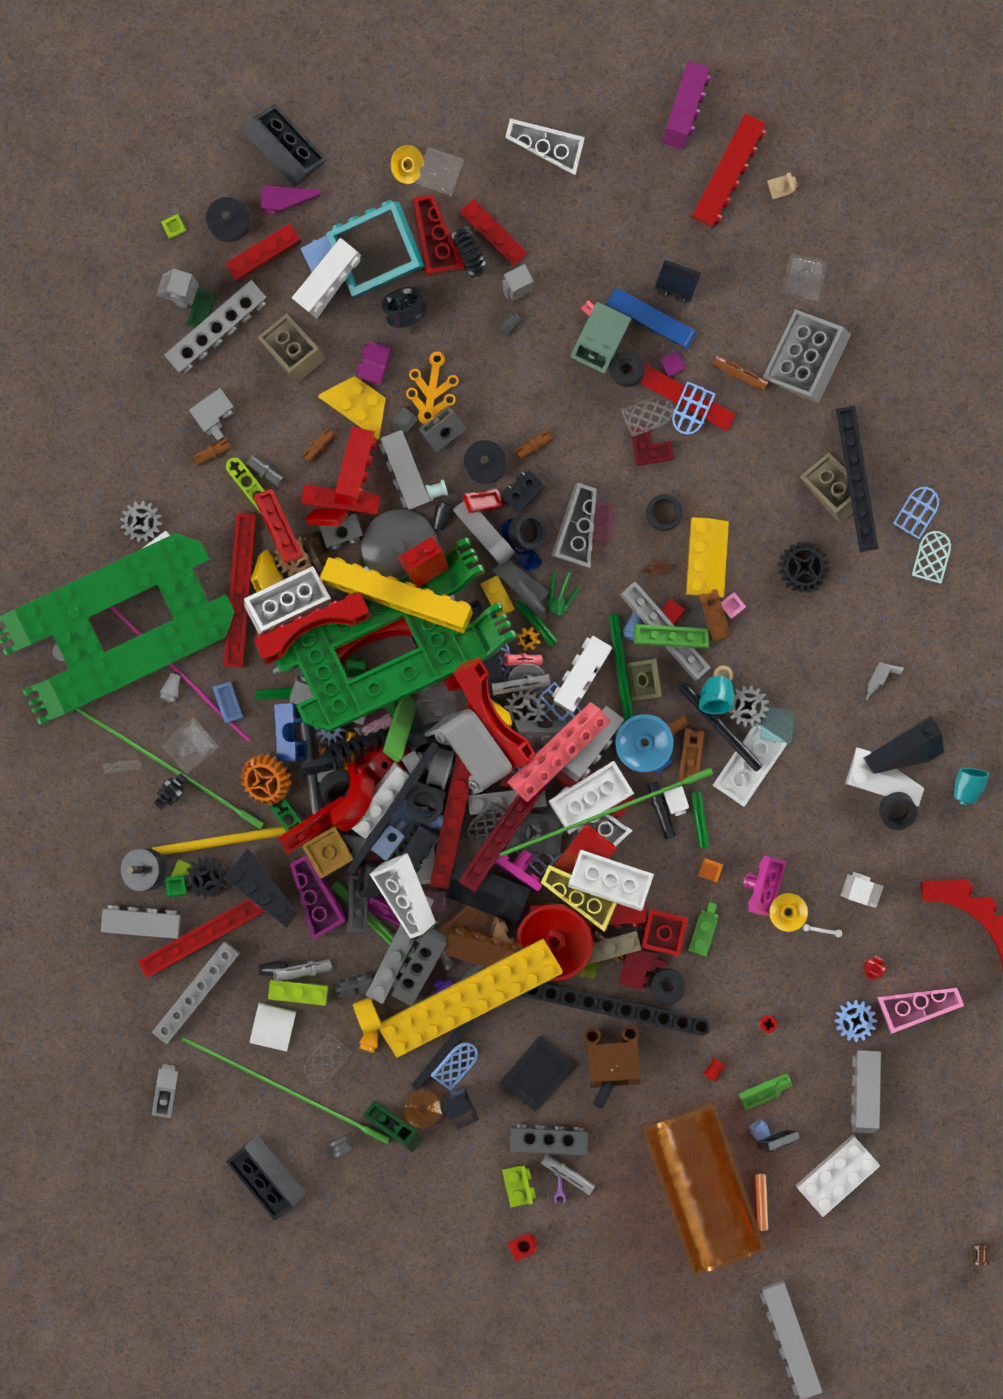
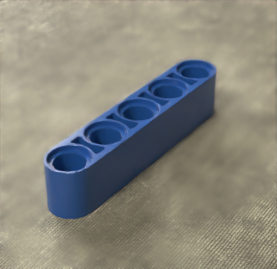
M614 288L606 303V306L613 307L616 311L633 318L634 322L642 326H648L649 330L658 335L666 336L667 340L675 344H681L684 346V349L688 350L697 334L690 327L620 289Z

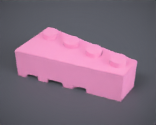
M957 988L877 997L890 1034L964 1006Z

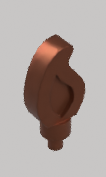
M656 561L651 565H647L646 568H642V572L647 571V573L663 575L672 570L673 564L666 565L661 561Z

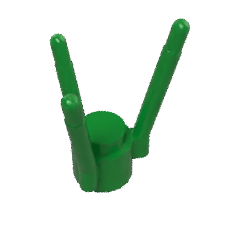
M556 572L552 573L549 600L547 602L549 606L548 611L561 616L564 611L567 612L569 605L580 589V586H577L565 603L563 597L570 581L571 573L567 574L559 598L555 597L554 600Z

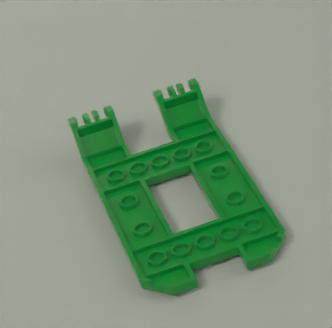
M174 533L29 603L0 615V622L4 621L6 628L0 629V635L9 632V635L0 639V644L11 638L15 644L3 649L5 656L53 635L69 668L64 672L22 690L24 696L36 690L40 695L38 698L29 700V706L43 701V704L31 709L33 713L45 707L49 713L37 718L39 725L75 710L226 637L235 611L226 594L208 602L192 569L209 560L200 541ZM158 585L174 619L104 652L88 617Z
M468 537L457 541L444 554L449 569L422 585L419 589L427 588L436 595L441 596V594L451 596L460 592L476 576L485 572L482 565H477L468 570L470 565L479 561L474 549H469L460 554L463 548L471 545ZM407 574L397 578L399 582L412 583ZM364 599L371 619L355 626L333 623L313 628L296 639L284 657L277 660L276 663L281 674L300 667L313 697L296 705L304 724L332 732L454 675L453 672L461 663L478 657L481 661L492 657L505 644L517 638V635L513 630L502 636L500 635L501 631L510 628L512 625L510 621H506L508 619L507 614H502L492 619L494 614L503 610L501 603L488 607L476 620L467 626L465 633H461ZM405 618L419 648L348 680L335 649Z

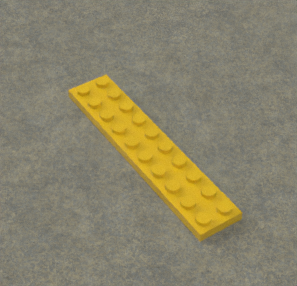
M544 939L382 1021V1028L379 1030L397 1058L562 974L563 970Z

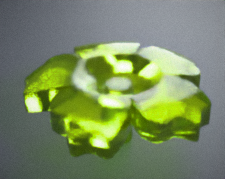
M598 963L586 965L579 972L578 976L583 978L586 975L587 978L593 979L596 976L595 972L599 968Z

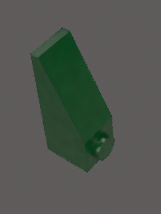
M375 1101L372 1102L363 1114V1117L412 1153L424 1138L416 1129Z

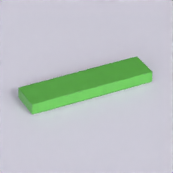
M636 624L634 625V644L707 649L709 648V629Z
M410 696L398 700L383 752L395 762H399L402 759L418 704Z

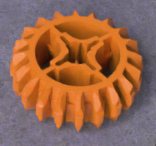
M262 753L258 756H253L251 760L245 763L241 770L243 772L240 776L243 779L241 785L246 786L244 792H249V798L254 797L255 802L260 800L262 805L278 803L290 790L289 785L292 781L288 778L291 774L286 773L288 767H283V761L278 762L277 756H274L272 759L270 754L264 756Z

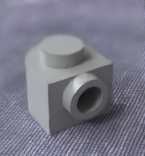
M412 751L401 759L410 774L422 758L420 752Z

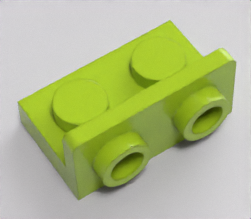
M525 1164L502 1169L510 1207L528 1203L529 1205L533 1204V1199L536 1198L534 1187H530L528 1180L532 1179L530 1169H525Z

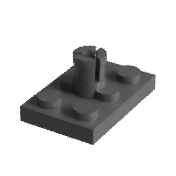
M529 813L505 849L514 848L562 829L563 824L558 816ZM562 833L522 849L529 852L560 855Z

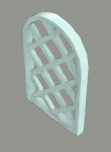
M932 531L923 537L919 544L912 576L942 583L951 551V543L946 534L940 531ZM934 534L936 539L930 542L927 536ZM945 537L948 543L942 545L939 539ZM924 539H926L927 544L922 546ZM938 541L941 547L934 550L931 544ZM929 545L932 552L926 555L923 548ZM949 545V549H948V553H947L946 550L944 549V547H946V546ZM942 549L945 556L939 558L936 552ZM920 551H922V553H923L924 556H923L922 558L918 559V558H919V555H920ZM934 553L937 560L931 563L928 556ZM926 558L929 565L922 567L919 561ZM946 558L945 564L943 566L940 560ZM939 562L941 569L935 571L932 565ZM918 563L920 570L915 572L916 565ZM931 567L933 573L927 576L924 569ZM922 571L924 576L917 575V573ZM940 571H942L941 578L937 575ZM935 575L937 580L931 579L929 577Z

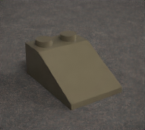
M287 313L257 337L296 384L326 360L320 349Z
M827 453L803 473L800 478L826 510L841 523L853 513L846 469L830 453Z

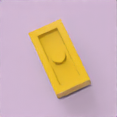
M498 575L481 583L491 606L496 603H501L503 606V610L496 613L497 617L515 610Z

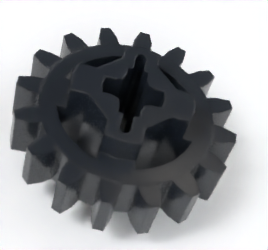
M182 773L175 779L170 777L157 792L159 796L154 804L160 810L165 808L167 804L172 806L186 790L184 786L189 779Z
M208 856L205 857V861H202L199 857L197 864L193 861L191 862L192 869H186L190 872V875H185L186 879H190L186 885H192L190 892L192 893L196 890L197 897L203 894L204 899H206L207 894H210L213 898L215 891L219 894L221 893L220 886H226L222 883V880H225V876H222V874L226 870H220L222 863L220 862L216 865L215 858L210 862ZM207 865L206 869L197 870L198 867ZM214 868L218 871L219 879L213 875ZM209 871L211 880H206L203 884L201 875H206ZM193 876L199 880L198 887L194 884ZM211 884L215 886L210 890H205L206 886Z

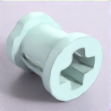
M444 479L440 483L431 486L425 485L430 501L440 496H449Z

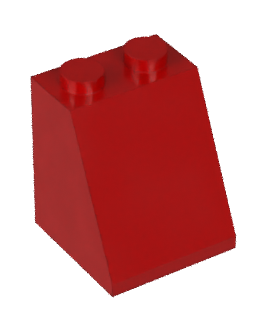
M433 536L396 558L411 582L416 585V588L421 587L449 569L444 553Z

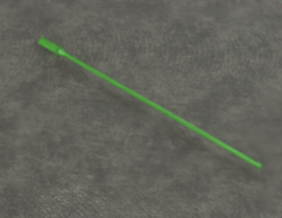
M75 709L177 775L181 773L82 709ZM187 777L189 779L188 782L236 811L240 818L245 819L259 829L263 827L264 822L245 810L236 808Z
M708 768L691 776L688 775L681 782L501 852L499 855L502 857L683 784H693L696 781L713 775L712 769Z
M184 1037L181 1040L360 1128L365 1135L372 1136L386 1144L390 1139L389 1136L370 1126L360 1125Z

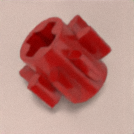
M877 956L874 959L869 957L862 968L865 971L864 975L872 981L875 977L880 979L886 970V966L883 965L884 961Z

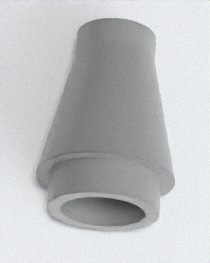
M170 673L160 691V699L175 703V699H178L181 676Z

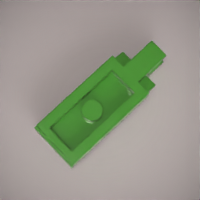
M709 902L707 910H702L701 914H699L688 951L707 956L718 922V915L714 914L717 904Z
M784 1074L756 1087L747 1089L740 1093L739 1096L745 1110H748L780 1096V1092L792 1087V1083L788 1074Z

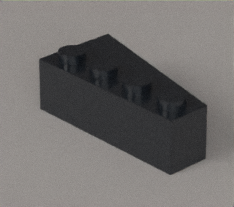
M421 823L418 826L414 825L409 832L410 839L408 842L404 841L398 850L401 852L399 856L408 853L416 874L421 868L423 860L431 853L433 844L438 842L440 835Z
M247 848L224 879L287 928L298 912L254 854Z

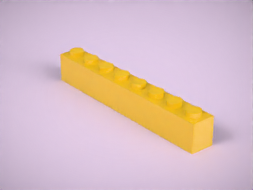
M328 557L320 576L324 585L350 594L360 592L364 599L461 633H465L473 614L472 608L467 602L453 601L447 595L441 594L439 596L430 589L423 588L422 590L416 588V585L410 582H399L393 576L384 577L378 571L364 570L362 566L355 563L352 565L347 564L338 557H335V559Z

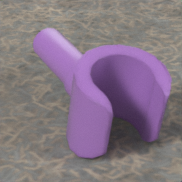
M558 1176V1188L554 1195V1202L556 1203L558 1196H562L564 1204L566 1197L562 1188L563 1178Z

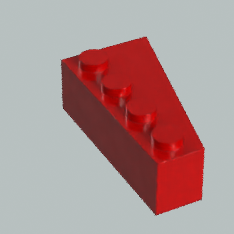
M433 195L414 197L411 204L420 253L425 267H423L425 277L462 271L465 266L460 259L458 250L451 239L450 232L442 219L443 217Z

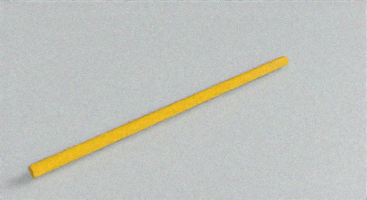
M283 826L157 846L152 847V849L158 851L161 855H168L278 837L286 833Z

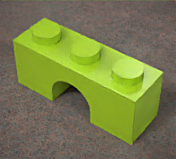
M271 979L268 999L326 1006L329 985L297 983L288 980L276 982L274 979Z

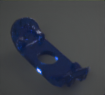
M513 519L506 520L501 525L500 532L514 550V555L520 565L526 571H533L539 568L542 560L534 550L519 552L515 549L509 538V526ZM520 529V536L525 543H529L527 538Z

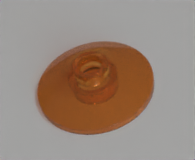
M415 1091L407 1097L404 1103V1116L416 1128H429L440 1119L442 1113L440 1109L441 1102L430 1091ZM421 1105L426 1106L427 1110L425 1112L419 1110Z

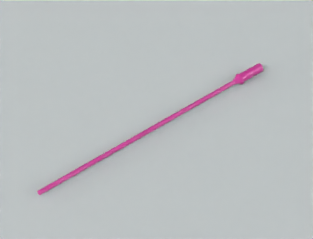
M113 606L109 607L138 636L141 635V633L116 608H114ZM172 663L169 664L188 685L222 716L220 709ZM229 722L247 742L250 740L233 722Z

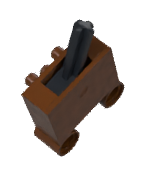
M634 1025L625 1026L622 1030L623 1043L601 1044V1034L598 1029L588 1028L585 1030L583 1040L584 1046L587 1048L590 1088H600L593 1104L598 1108H604L614 1086L640 1085L637 1046L639 1030ZM632 1033L635 1035V1038L628 1039L626 1035ZM590 1036H594L597 1038V1040L594 1042H590L587 1040V1038Z

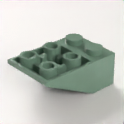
M596 302L570 357L605 374L632 318L600 302Z

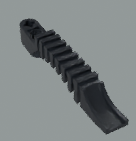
M439 721L410 730L406 746L415 749L416 753H422L428 749L431 743L437 742L440 744L436 740L435 734L427 737L424 734ZM390 726L387 727V730L381 728L376 733L371 731L366 736L361 734L359 738L354 736L349 741L344 739L339 744L337 742L332 743V746L326 747L324 753L318 759L299 764L301 776L333 770L334 758L339 769L344 768V757L347 763L352 762V752L355 758L360 757V749H362L364 755L369 753L368 746H371L373 752L378 751L377 744L380 743L382 749H384Z

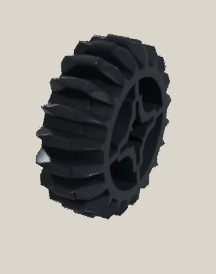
M465 226L452 232L453 243L458 250L460 259L463 261L469 277H479L487 272L484 257L470 228Z
M805 541L804 547H802L801 542H797V549L791 544V552L787 549L784 550L787 557L780 556L784 563H778L779 567H784V570L778 571V574H785L781 581L788 579L789 582L785 586L789 587L792 583L794 585L792 591H795L798 586L800 587L799 593H803L804 587H806L807 593L811 592L810 586L817 590L818 586L816 583L822 586L824 582L821 578H828L823 572L830 571V568H824V565L830 563L829 560L823 561L822 559L827 554L824 553L820 556L819 552L822 551V548L820 547L815 551V543L808 548V541ZM805 551L811 553V556L806 560H802L794 554ZM790 559L796 565V571L792 576L788 569ZM815 559L819 563L818 575L815 574L811 567ZM810 560L808 566L806 567L808 569V572H805L804 570L803 572L797 574L801 568L799 564L801 562L803 564L807 563ZM803 574L813 579L809 583H801L796 580Z

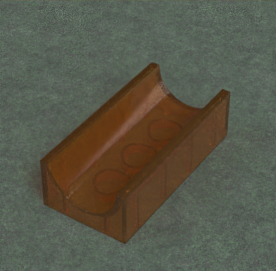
M713 1100L705 1101L702 1105L682 1114L656 1122L641 1124V1131L693 1277L767 1251Z

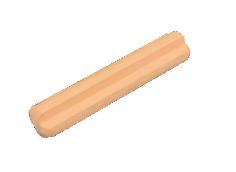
M759 1173L755 1175L757 1228L759 1231L768 1230L766 1175Z

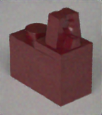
M647 950L628 953L624 958L619 985L642 990L643 986H647L649 975L646 974V971H655V967L665 969L667 961L657 959L658 954Z

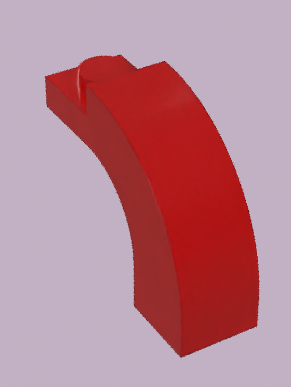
M353 761L347 764L350 778L349 791L343 801L330 810L333 825L344 832L353 828L363 818L372 802L374 794V779L367 775V771L362 765H358Z

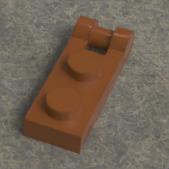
M711 590V593L699 594L712 641L731 636L718 590Z
M685 727L678 779L680 781L686 779L688 775L691 776L699 772L704 729L691 730V728ZM690 737L697 738V744L689 743Z

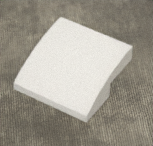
M259 1002L250 1043L287 1052L296 1011Z

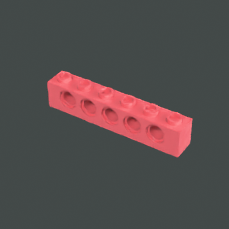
M590 702L507 783L520 797L528 802L611 721L600 708Z

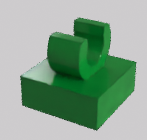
M351 655L350 660L346 661L345 673L347 677L355 678L365 673L366 663H364V657H361V661L358 662L353 661L354 656Z
M184 875L165 879L168 898L187 895Z

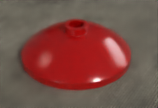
M380 743L377 744L378 751L373 752L371 746H368L369 753L364 755L361 750L360 757L357 760V764L362 765L366 769L367 775L374 779V788L395 762L383 752ZM405 746L402 758L411 753L407 746ZM402 760L399 762H395L400 767L409 772ZM383 762H388L389 767L387 769L382 768Z

